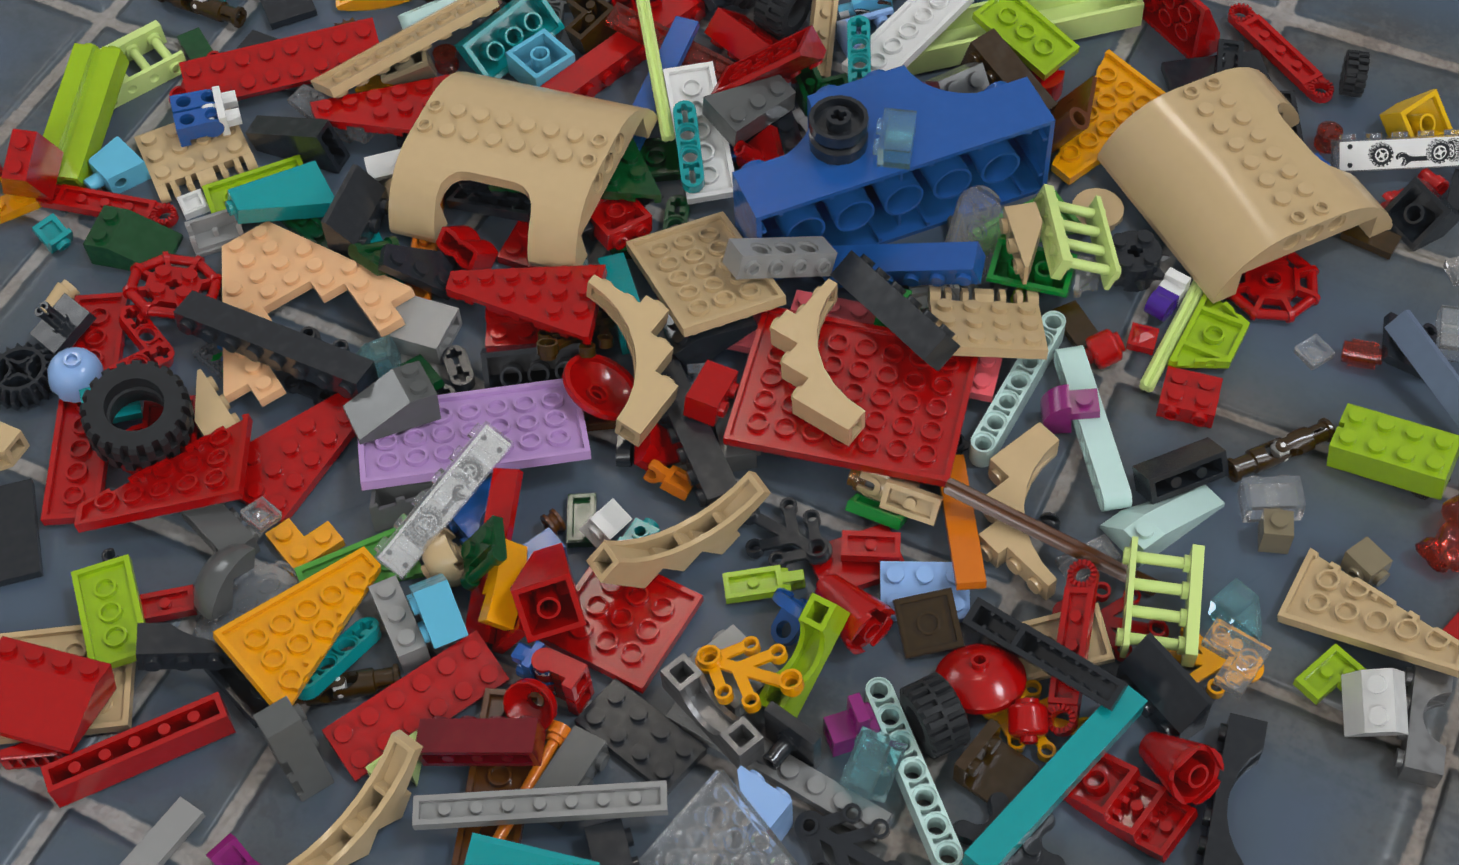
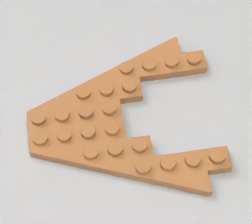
M264 222L222 246V302L272 321L268 313L314 288L324 303L348 290L382 338L406 325L396 307L415 297L414 291L410 286L386 275L377 276L356 261L276 224ZM223 348V395L228 403L251 390L262 407L287 394L269 365L258 361H251L246 356L236 352L231 353Z

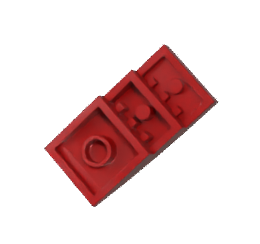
M1108 753L1096 763L1064 799L1065 802L1108 832L1162 863H1165L1198 817L1196 808L1188 804H1181L1169 796L1168 790L1164 786L1141 776L1138 767Z

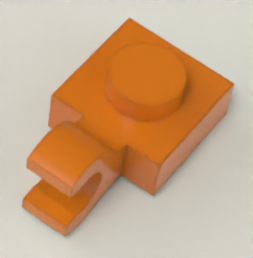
M653 459L643 477L644 480L653 484L661 482L660 488L685 501L693 488L688 482L686 471L674 464L669 469L660 461Z

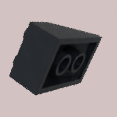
M668 314L667 324L663 329L670 345L674 347V355L690 372H693L705 364L707 360H711L756 330L758 325L752 315L748 318L684 338Z

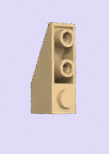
M1036 202L1005 206L1003 218L999 219L1001 234H1005L1007 238V252L1012 254L1014 258V272L1016 275H1020L1023 285L1027 284L1041 237L1043 221Z
M199 369L197 370L195 423L203 437L211 434L221 426L227 429L240 422V419L235 412L229 413L228 410L231 407L223 394L218 396L216 393L219 388L213 377H206L203 371Z

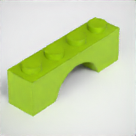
M812 592L798 619L800 623V636L796 649L786 665L776 672L781 674V672L787 669L800 671L804 680V689L797 697H788L781 692L780 688L765 684L759 695L764 707H767L773 701L794 717H798L851 614L850 612Z

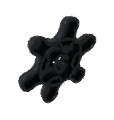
M996 792L989 796L987 801L989 819L983 824H974L967 820L956 821L953 824V828L959 842L971 846L1009 805L1008 797L1002 792ZM1053 813L1045 819L1004 865H1066L1061 856L1048 852L1042 845L1043 836L1055 826L1056 821Z

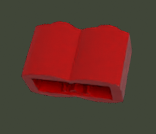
M466 225L444 226L436 240L438 248L446 255L453 256L455 261L466 270L492 269L498 255L497 249L491 242L480 239L478 233Z

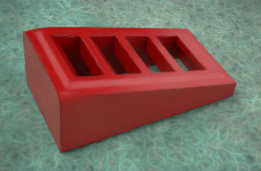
M22 742L1 749L0 763L6 770L35 768L63 758L67 754Z

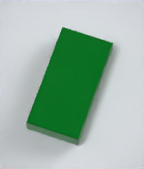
M856 493L847 501L845 508L848 512L899 530L908 519V517L879 508L880 501Z

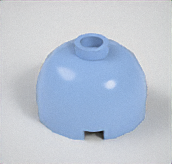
M70 347L61 350L51 359L47 369L50 389L63 401L81 402L79 390L90 387L89 384L95 377L98 379L102 377L103 365L96 354L85 348Z

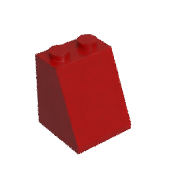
M13 129L1 176L3 193L53 200L64 152L36 131Z
M559 543L533 551L510 588L528 643L586 625L579 594L563 544Z

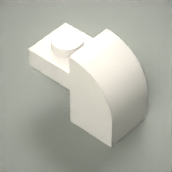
M612 498L579 530L598 548L604 540H611L632 518Z

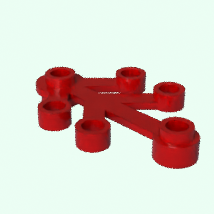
M1099 582L1098 589H1104L1107 594L1100 595L1097 593L1096 603L1098 601H1107L1111 594L1110 585L1106 582ZM1125 590L1121 598L1101 609L1114 658L1120 662H1123L1125 658H1121L1120 653L1117 651L1120 646H1115L1116 633L1113 629L1117 630V627L1122 628L1123 618L1114 616L1123 612ZM1134 590V596L1137 599L1133 601V605H1139L1141 593L1139 590ZM1063 600L1054 605L1052 614L1061 612ZM1151 620L1148 623L1131 621L1132 633L1147 635L1152 633L1154 636L1161 637L1169 636V627L1164 621ZM1152 628H1161L1163 632L1155 633ZM1131 645L1129 646L1128 654L1126 655V657H1127V656L1132 652V650H1133Z

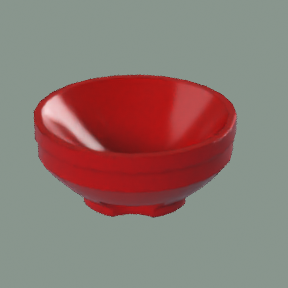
M525 678L513 683L506 690L503 698V707L508 718H519L523 715L533 716L539 719L545 730L553 723L557 715L558 708L554 694L544 683L536 679ZM531 692H537L542 695L544 706H538L532 701Z

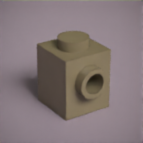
M1264 508L1258 524V552L1288 554L1294 538V511L1281 508Z
M1367 536L1345 552L1340 566L1351 577H1358L1371 586L1374 584L1380 586L1389 578L1390 573L1388 571L1393 560Z

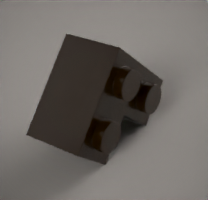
M566 0L574 20L564 29L572 46L584 55L611 37L623 26L615 7L605 0Z

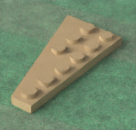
M1312 548L1309 549L1278 612V622L1459 678L1458 639L1439 627L1433 628L1420 620L1418 614L1411 610L1407 612L1396 605L1397 601L1362 579L1351 577L1341 570V566L1333 561L1327 562L1319 557L1317 551Z

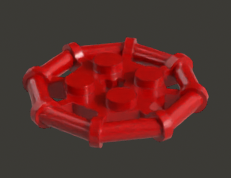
M163 251L161 255L147 261L134 263L130 267L131 273L122 292L125 298L130 299L142 311V316L146 318L154 316L175 319L173 311L192 290L198 293H202V290H208L206 296L217 300L220 288L222 287V275L217 274L205 262L202 256L190 257L169 254L168 251ZM171 264H172V265H179V266H187L188 268L175 267V266H171ZM200 271L207 279H200L198 272ZM140 279L146 282L145 286L138 287ZM147 297L148 300L151 298L153 301L147 302L144 298Z
M1293 252L1242 273L1243 283H1239L1236 294L1225 299L1234 302L1253 321L1256 319H1267L1291 323L1308 308L1318 305L1321 299L1318 294L1317 280L1319 269L1316 265H1311L1296 252ZM1287 260L1295 265L1293 269L1288 266L1289 262ZM1268 278H1273V281L1278 283L1271 284L1267 280ZM1300 279H1306L1307 288L1300 286ZM1242 293H1247L1249 300L1252 301L1253 303H1256L1255 306H1254L1251 302H1249L1245 297H1243L1241 294H1242ZM1296 296L1302 298L1301 301L1291 307L1290 303ZM1262 305L1280 306L1282 310L1261 307Z

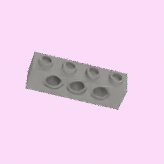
M823 236L731 238L727 243L723 263L736 280L831 276L837 252Z

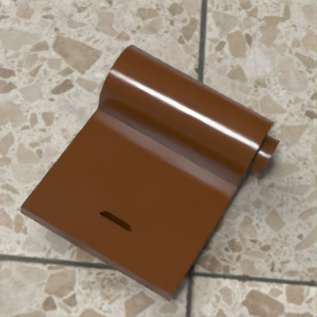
M1094 75L1057 102L1058 105L1052 113L1056 121L1051 154L1089 127L1097 78Z

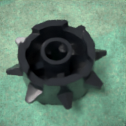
M1144 229L1141 231H1125L1113 235L1114 247L1119 265L1121 266V275L1113 283V286H1122L1124 291L1139 292L1148 289L1153 281L1164 279L1165 274L1160 269V264L1170 259L1169 255H1162V247L1154 238L1152 232Z

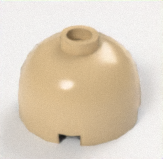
M444 528L429 538L424 545L422 552L424 565L421 566V570L427 579L442 573L448 580L450 588L461 586L460 580L465 574L463 557L461 556L462 545L458 546L456 543H453L452 540L456 536L449 529Z

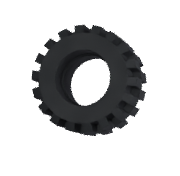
M756 0L753 14L755 25L784 39L800 29L808 16L812 0Z
M935 672L900 689V705L915 740L923 752L930 758L936 759L969 743L970 728L965 710L956 692L944 677Z

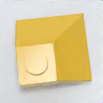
M1432 89L1398 102L1379 114L1388 138L1391 140L1452 137L1455 135L1437 89Z

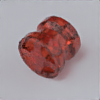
M441 44L434 48L432 54L436 71L442 75L455 73L459 69L456 48L451 44Z
M1333 121L1322 122L1318 125L1317 135L1314 138L1313 144L1319 152L1331 154L1339 148L1340 140L1343 136V128Z

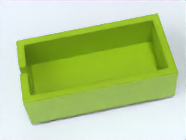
M1347 403L1339 426H1337L1329 444L1326 466L1442 500L1459 457V435Z

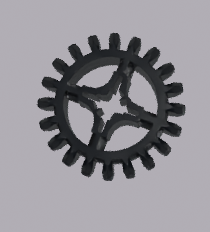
M29 342L24 346L17 343L15 348L10 349L6 346V352L0 353V405L2 404L6 409L13 407L17 411L24 406L29 410L31 404L35 403L39 406L40 400H49L48 393L53 392L48 383L47 369L54 356L47 347L43 348L39 343L34 346Z

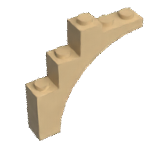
M594 274L588 281L586 296L603 308L617 324L627 341L633 360L634 385L627 404L616 420L615 433L639 447L676 400L678 385L669 376L661 375L672 360L674 347L666 339L657 337L667 324L669 309L661 301L653 300L647 295L641 302H638L631 294L620 291L609 280L601 279Z
M828 278L822 286H818L814 290L806 304L799 306L796 314L787 309L780 317H776L770 325L771 344L786 352L780 361L782 379L796 386L791 396L792 413L849 446L865 427V410L848 399L833 383L824 368L818 350L820 330L827 314L837 302L838 283Z
M1039 422L991 457L988 475L997 487L986 495L1025 514L1024 503L1030 487L1041 470L1057 456L1059 439ZM983 513L986 519L993 523L978 534L983 560L990 562L996 568L1006 562L1009 570L1013 574L1021 576L1033 593L1039 594L1045 600H1048L1055 594L1057 578L1041 561L1031 543L1029 535Z
M748 471L730 490L694 516L675 526L645 537L623 541L604 540L586 561L601 583L646 588L663 568L685 571L702 551L722 555L740 536L738 529L771 492L756 472Z
M400 729L392 732L381 758L355 799L317 841L287 865H349L369 855L378 830L403 817L411 796V792L407 790L423 746Z

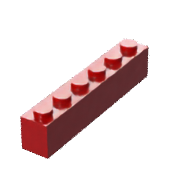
M215 692L40 768L48 793L59 808L236 733V730L219 692Z

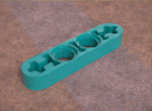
M861 15L853 16L847 23L848 83L856 81L857 78H863L871 72L870 22L867 17ZM857 27H861V34L856 33ZM856 44L865 45V47L862 49L853 48V46ZM863 62L866 64L863 68H856L853 66L855 63Z
M683 100L676 103L673 107L681 184L686 192L697 193L705 185L697 113L692 102ZM684 110L688 113V122L683 123L682 115ZM685 131L694 133V137L690 140H684L680 135ZM688 153H693L697 156V159L694 162H686L683 157ZM694 170L696 183H691L689 171Z
M373 617L361 618L336 639L298 699L310 700L317 697L376 644L382 636L378 620ZM347 647H354L348 651H341L342 649ZM326 665H334L328 669H321Z

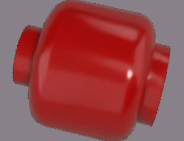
M1104 329L1087 337L1085 340L1087 347L1085 352L1089 364L1094 363L1099 369H1104L1121 361L1123 358L1122 352L1126 351L1118 332H1112L1110 329Z
M1038 698L1015 699V704L1008 707V732L1012 737L1019 738L1020 744H1038V738L1048 734V709L1044 704L1040 703Z

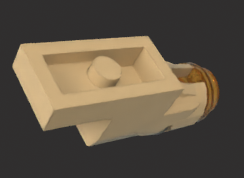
M853 469L850 470L847 479V485L852 486V490L880 501L879 508L931 526L935 525L943 496L920 489L919 482Z

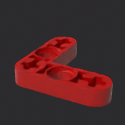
M127 305L121 308L119 312V325L139 351L107 366L104 370L107 368L110 370L117 368L116 364L122 362L125 365L132 364V360H141L142 364L153 361L158 363L159 368L162 366L171 367L174 362L175 351L150 318L142 316V311L136 305ZM143 333H149L154 336V339L144 341L139 336Z

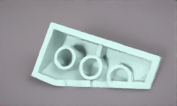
M1202 485L1155 504L1146 502L1123 509L1101 524L1100 529L1122 551L1124 546H1130L1132 536L1138 537L1137 551L1159 554L1224 507L1225 502L1208 486ZM1136 563V565H1137L1139 568H1140L1142 565H1144V564H1141V563Z

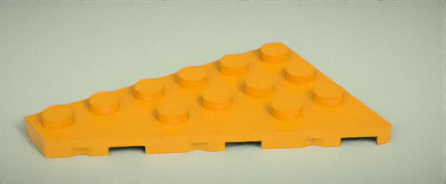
M1110 49L1105 52L1104 58L1096 70L1095 77L1097 82L1089 127L1060 147L1058 154L1052 162L1051 171L1068 185L1101 164L1097 159L1100 150L1114 131L1127 118L1148 102L1166 93Z
M363 546L213 631V639L269 705L285 696L288 697L293 705L369 591L368 586L373 585L381 573V564Z

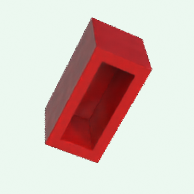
M707 360L685 396L683 415L714 427L720 417H725L729 408L730 398H736L740 385L737 383L738 371Z

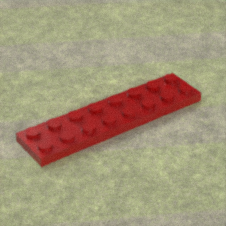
M373 17L179 62L186 93L204 89L212 90V87L219 86L221 93L235 90L237 101L310 84L312 79L379 43Z

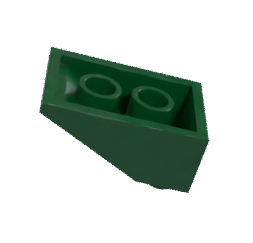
M104 205L83 246L92 264L130 271V267L134 263L147 261L161 255L163 251H168L169 254H176L184 237L181 233L131 210Z

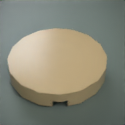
M1092 188L1077 194L1072 204L1089 207L1096 195L1101 196L1110 232L1115 229V226L1120 225L1123 219L1124 205L1115 193L1106 189ZM1076 216L1082 224H1087L1085 217Z

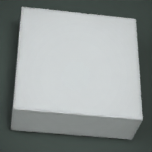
M201 189L177 197L186 221L210 212Z

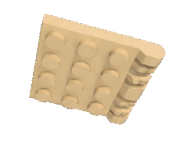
M175 122L135 136V141L161 203L172 202L168 192L170 189H172L177 200V197L182 194L179 189L181 185L186 184L188 190L192 192L196 190L193 183L195 180L199 181L201 188L203 185L218 181L215 173L219 171L223 179L230 177L227 169L233 166L238 174L243 173L244 170L241 163H245L248 171L258 168L240 126H231V135L223 136L222 133L217 137L206 136L191 140L192 145L181 147Z
M928 287L929 311L939 319L936 325L940 327L942 323L955 333L952 339L960 345L953 356L1047 360L1048 346L1039 308L1038 292L1026 291L1025 302H1023L1022 290H1015L1013 296L1014 303H1006L1005 290L998 289L997 301H994L993 289L973 288L972 300H969L968 288H961L959 293L960 301L952 300L951 287H944L942 299L940 287Z

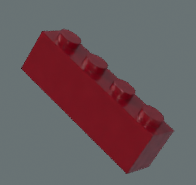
M498 715L491 716L490 718H476L473 716L446 718L444 716H433L432 719H420L416 742L423 746L419 756L423 766H541L546 730L538 718L523 715L519 718H505Z

